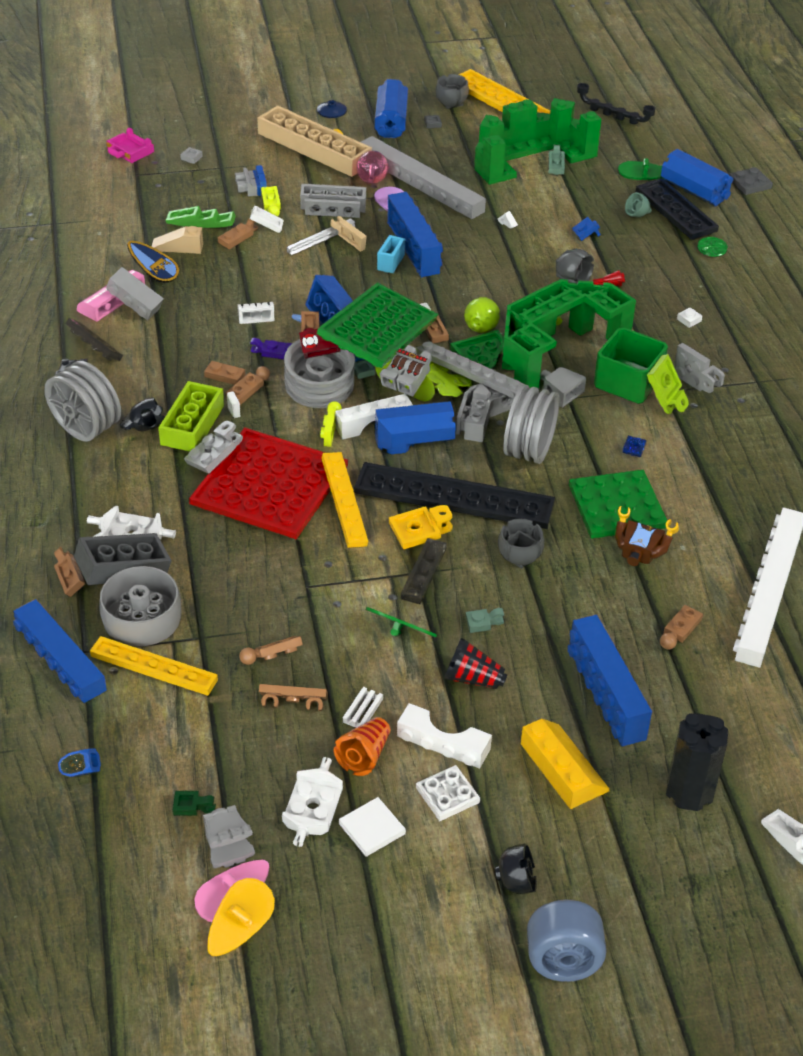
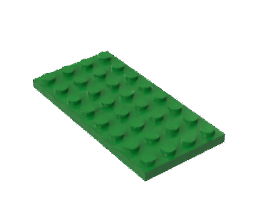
M377 282L321 325L316 334L324 340L338 345L339 348L350 351L356 357L367 360L373 366L382 368L397 355L396 352L399 348L403 350L437 319L438 313Z

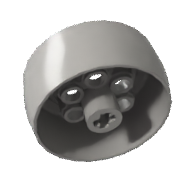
M147 566L124 569L111 576L105 582L100 592L99 608L104 628L109 636L117 642L135 647L157 644L172 635L179 626L181 620L180 592L175 580L163 570ZM136 615H142L140 618H135Z

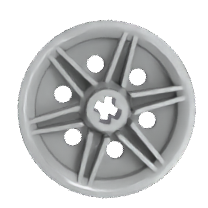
M301 340L295 341L289 346L284 357L286 392L297 403L311 408H327L328 404L332 401L344 402L351 395L354 388V354L348 350L341 349V352L305 359Z
M74 362L63 371L48 379L45 384V397L53 416L70 435L78 440L91 441L104 430L117 423L121 417V405L116 391L105 375L88 362Z
M525 384L518 389L511 405L505 428L504 454L506 456L513 455L515 458L520 459L524 455L526 461L531 462L534 459L535 463L541 464L543 462L556 428L560 402L557 392H551L550 394L549 390L543 389L539 393L537 387L530 388Z

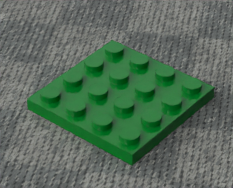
M644 469L569 479L570 490L591 539L615 535L617 521H620L618 516L620 506L622 514H627L628 507L630 508V516L626 519L625 523L630 520L658 529L666 528L668 520Z

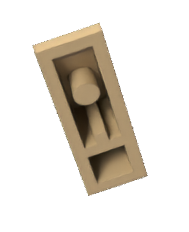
M183 227L154 238L151 247L160 252L201 254L203 247L202 227Z

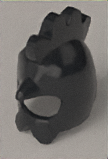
M154 397L147 398L135 404L119 425L122 429L129 430L135 428L140 432L159 427L165 418L162 415L163 408L157 404Z

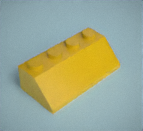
M539 719L522 727L521 745L570 809L609 792L610 788L559 724Z

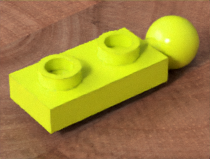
M277 186L261 187L264 210L278 217L281 204Z
M336 401L328 404V415H324L323 426L325 427H321L320 437L324 438V446L331 447L336 428L335 411L342 409L341 404Z

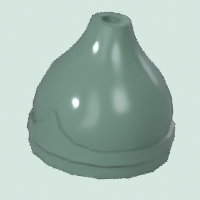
M638 192L631 194L625 204L626 213L632 217H643L651 213L652 210L646 196Z

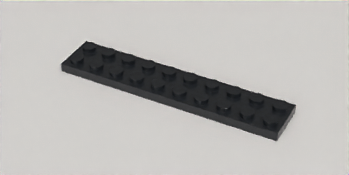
M364 462L354 486V493L431 508L447 505L452 512L506 522L514 519H527L533 521V526L538 524L543 529H548L555 503V497L368 462Z

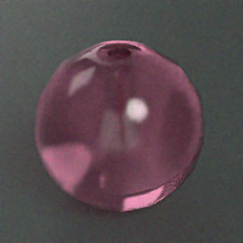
M371 150L359 157L356 169L357 174L364 182L376 184L385 179L389 171V165L383 154Z

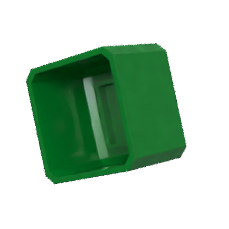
M618 328L597 353L594 376L595 387L636 404L643 403L653 391L647 374L659 358L667 354V344L627 328Z

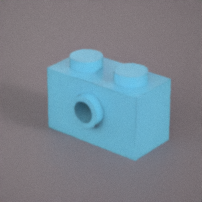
M388 236L377 253V270L394 273L405 256V238Z

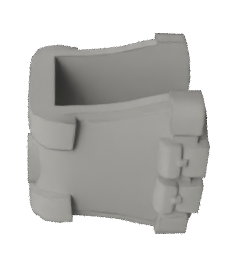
M235 805L229 806L227 809L219 808L203 815L205 834L211 850L210 861L213 868L224 866V868L230 867L234 863H242L246 861V858L254 856L255 850L253 845L246 839L253 835L250 825L243 821Z

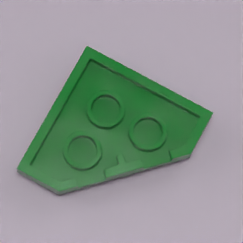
M499 330L453 342L450 344V349L458 355L494 370L503 352L504 336Z

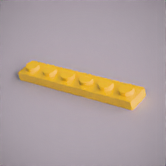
M342 452L323 453L322 462L347 547H365L368 545V538Z
M102 636L99 637L90 650V656L207 696L218 681V674Z

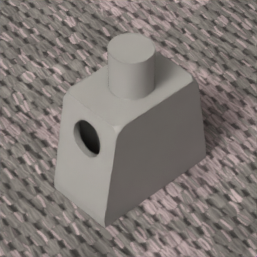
M559 367L552 373L545 369L540 374V379L544 381L543 389L549 390L550 394L551 392H557L560 399L559 406L562 408L585 392L586 377L571 370Z

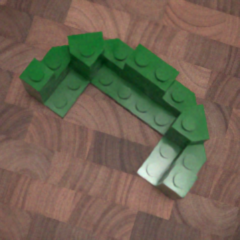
M554 98L551 103L550 114L537 113L538 106L530 99L504 105L502 121L497 116L486 115L480 124L479 142L475 149L474 169L491 185L517 178V172L506 161L552 150L554 145H560V151H565V159L570 164L595 158L598 154L602 119L594 111L581 114L580 120L574 119L575 102Z
M560 279L507 305L502 369L515 370V380L528 385L530 388L537 387L539 389L542 354L555 348L557 341L551 336L556 333L558 316L570 311L568 328L581 336L593 330L595 313L608 321L605 336L608 340L618 328L632 330L636 300L612 283L603 282V285H593L592 281L578 280V283H568V280Z

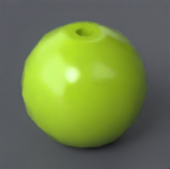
M479 297L470 301L464 313L465 322L468 327L477 333H487L494 330L501 316L497 304L486 297Z

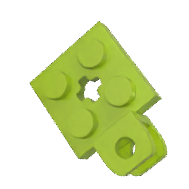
M669 354L662 355L647 374L648 381L652 385L655 396L666 414H671L674 408H677L679 412H684L689 403L684 390H679L682 383Z

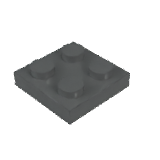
M756 167L729 174V176L733 177L732 183L745 195L772 189L773 183Z

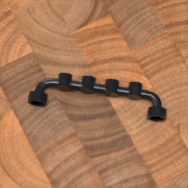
M579 83L577 85V92L580 94L581 100L590 105V110L598 111L600 108L603 109L604 115L609 116L615 113L618 120H624L625 117L630 118L629 123L633 125L638 124V122H647L651 116L655 115L656 108L652 105H645L643 107V115L645 116H640L637 112H628L625 108L613 107L611 103L604 104L598 99H590L586 96L589 92V85L587 83Z

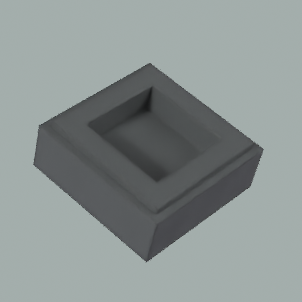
M439 115L424 116L427 129L442 127Z

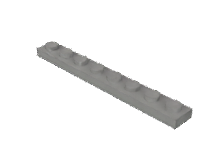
M424 342L421 346L415 348L417 355H420L422 351L430 352L432 362L513 399L518 389L523 385L518 380H514L432 342Z

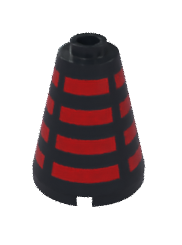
M461 638L444 679L497 689L499 685L503 687L507 674L504 673V667Z

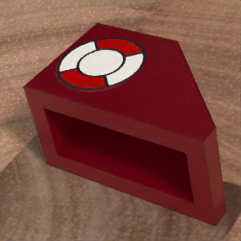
M307 328L303 332H299L305 359L341 352V348L331 341H326L317 335L318 329Z

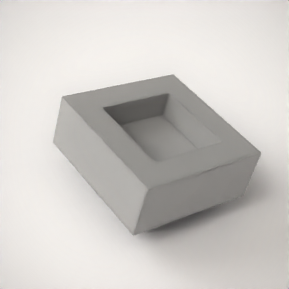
M188 147L181 153V160L193 164L203 157L202 151Z

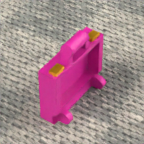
M127 128L126 133L123 132L107 140L106 143L109 154L116 158L122 157L130 163L154 152V145L151 143V139H142L135 135L131 128Z

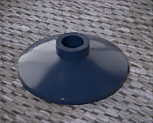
M329 100L318 105L317 112L326 118H338L346 114L347 107L343 103Z

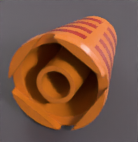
M375 717L340 736L336 740V746L334 747V755L340 766L346 771L349 769L354 771L353 775L356 776L368 775L374 769L391 731L389 724L384 719Z

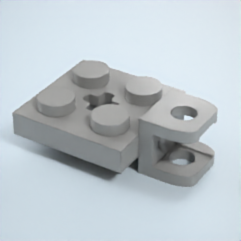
M684 343L678 345L674 368L681 380L698 391L704 390L708 393L714 391V385L717 387L723 385L725 374L714 365L709 367L710 359Z
M224 421L213 431L215 435L210 433L205 436L202 442L193 448L184 460L188 465L209 474L243 440V436L233 432L236 429L234 423Z

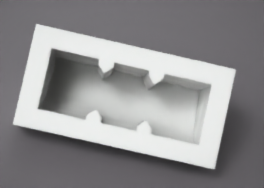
M273 302L237 305L240 324L275 321Z

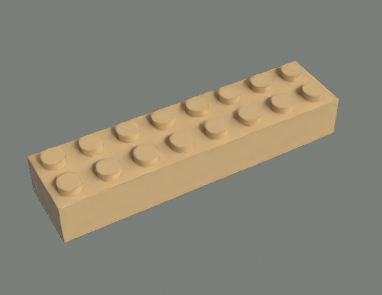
M276 106L257 117L258 134L348 176L353 177L372 164V147L283 107Z

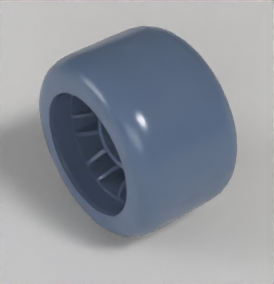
M557 900L541 906L531 915L527 925L528 952L530 962L539 974L551 980L570 982L591 976L603 965L606 958L604 927L600 915L593 907L576 900Z

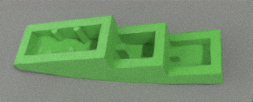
M199 206L169 211L165 221L168 224L183 227L219 228L233 226L236 216L234 211L218 214L217 209L201 211Z

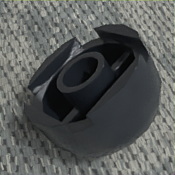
M526 843L507 848L499 858V866H495L497 880H502L505 888L516 894L536 892L537 877L533 876L532 869L535 868L534 860Z

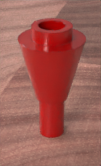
M620 270L604 276V278L593 279V285H603V282L622 287V283H625L624 273H620Z

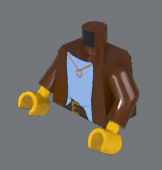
M621 506L618 509L620 521H617L615 539L618 547L623 550L622 556L628 558L627 562L629 565L637 566L639 562L650 564L653 559H657L667 553L673 539L672 534L679 531L678 522L674 528H669L672 522L669 519L666 522L667 533L665 534L664 530L628 520L625 523L626 519L630 516V508L628 507L627 514L621 513Z

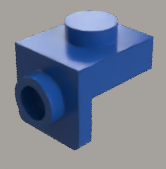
M586 217L572 228L581 241L593 232L598 237L601 235L598 231L599 225L595 220L591 221L589 217Z

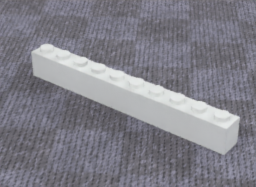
M787 508L782 509L781 515H776L774 526H777V528L772 527L769 538L772 541L768 540L765 550L768 555L764 554L761 566H764V568L759 567L756 578L759 582L755 581L752 590L755 596L750 595L747 605L750 610L746 609L743 617V622H746V624H741L738 636L741 637V640L736 639L733 651L737 652L735 661L758 668L761 667L803 530V513Z

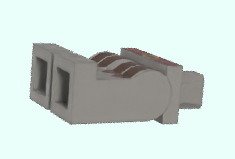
M408 345L404 350L398 349L397 355L393 357L389 366L386 369L383 368L380 372L382 386L396 391L398 389V392L413 397L426 375L430 372L429 364L432 357L431 353L427 351H422L420 355H417L416 349Z

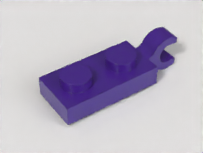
M252 338L250 344L256 345L251 347V352L262 353V357L283 360L287 349L293 344L274 340H265V343H263L258 338Z

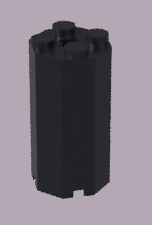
M690 713L679 724L667 779L666 795L669 799L672 797L675 800V805L680 809L699 811L703 809L705 804L713 803L728 742V729L724 726V721L719 717Z

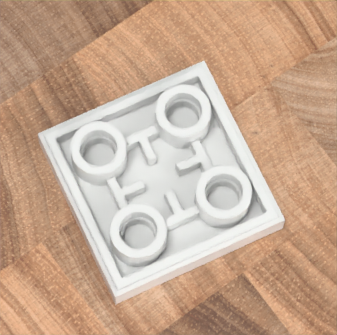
M456 765L416 783V789L439 821L480 803L479 795Z
M379 797L339 819V825L366 857L403 836L406 831Z

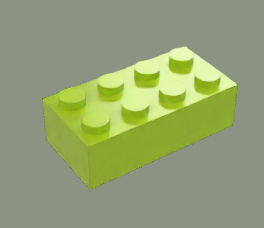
M188 381L158 427L160 445L190 452L202 442L224 407L223 388Z

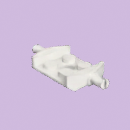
M115 506L105 513L103 517L89 515L87 518V524L99 525V529H101L105 536L157 533L159 539H162V536L174 539L176 535V530L164 529L162 527L160 513H157L155 518L121 513L119 512V507Z
M323 757L319 769L297 772V781L286 811L282 813L283 823L289 829L297 832L293 841L295 846H298L299 843V847H302L305 837L309 834L322 835L329 831L343 789V781L328 771L332 763L330 758H327L326 761V757ZM316 803L319 807L310 809L307 805Z

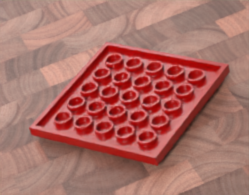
M244 427L240 433L243 436V440L205 477L189 498V504L297 540L331 491L322 462V454L325 452ZM344 459V462H345V465H346V468H347V466H348V460H347V459Z

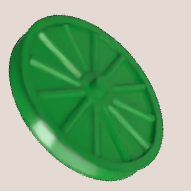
M705 237L699 240L697 248L704 255L717 257L727 252L728 245L720 238Z

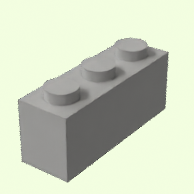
M123 267L109 279L106 287L112 295L116 296L147 321L160 309L164 298Z

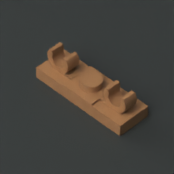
M259 685V693L264 695L261 700L263 707H266V701L272 698L274 699V707L277 708L279 706V699L277 697L286 698L287 702L299 703L300 699H308L306 702L307 710H310L313 702H317L319 704L318 710L322 711L323 702L321 700H327L328 698L327 689Z

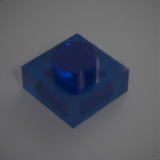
M628 435L623 447V453L641 457L647 440Z

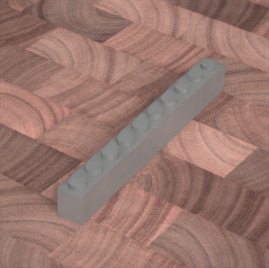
M373 136L361 141V143L372 147L373 165L470 219H474L485 212L486 198Z

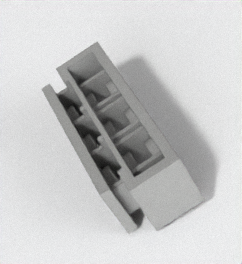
M302 184L300 193L301 209L305 210V215L360 218V213H365L366 187Z

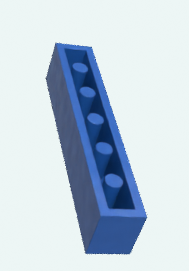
M36 599L13 611L15 617L13 624L18 632L22 631L28 644L35 646L37 654L41 658L44 657L49 668L58 673L61 682L68 684L74 697H79L85 703L107 691L104 675Z

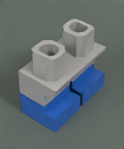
M262 165L256 166V170L251 171L243 167V172L235 173L238 193L247 192L248 197L262 196L261 187H267Z

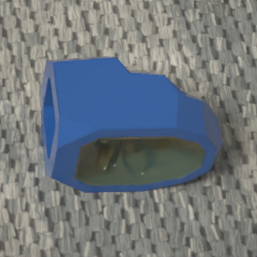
M84 749L68 753L58 762L59 772L69 777L99 772L101 766L99 753L96 749Z

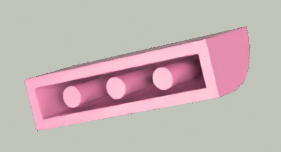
M134 270L128 271L145 284L143 274ZM106 285L77 305V312L97 322L124 303L106 289Z

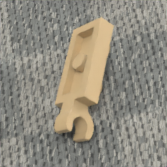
M337 216V222L333 219L331 220V227L338 230L340 237L360 252L365 250L367 236L340 216Z

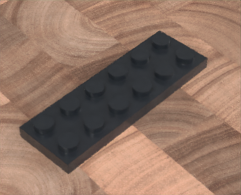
M663 178L636 186L635 192L646 196L650 205L691 240L718 231L719 225Z

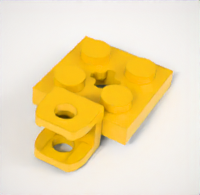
M447 505L429 508V511L425 506L389 517V524L403 550L440 539L442 534L448 533L453 529V525L449 521L452 519V513ZM440 512H445L446 514H445V515H440L439 513H440Z

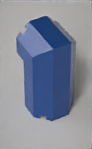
M451 401L375 409V440L378 449H387L389 454L406 453L411 445L413 447L415 444L455 439L456 426L452 418L454 417V410Z

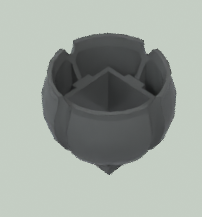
M449 74L448 77L443 75L437 80L436 96L447 109L463 106L469 95L468 80H465L466 78L461 75Z
M582 249L566 250L556 260V277L566 279L568 283H578V280L589 281L594 269V264L591 263L594 261L593 256Z
M514 519L508 521L506 526L503 525L498 536V548L505 560L522 569L541 556L545 539L543 531L538 524L533 526V521Z

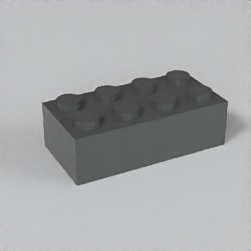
M157 533L80 537L74 553V558L88 585L105 584L115 573L131 567H154L167 573L172 561Z

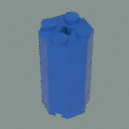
M387 79L382 86L378 87L375 130L378 131L380 136L385 138L400 137L406 128L408 88L404 87L400 80Z
M679 149L669 153L668 162L664 161L661 170V177L665 181L714 206L729 198L733 177Z

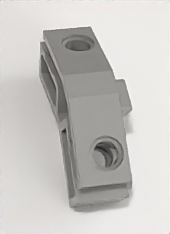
M480 383L470 387L464 393L457 415L456 434L460 435L461 431H465V440L483 442L490 417L510 410L514 399Z

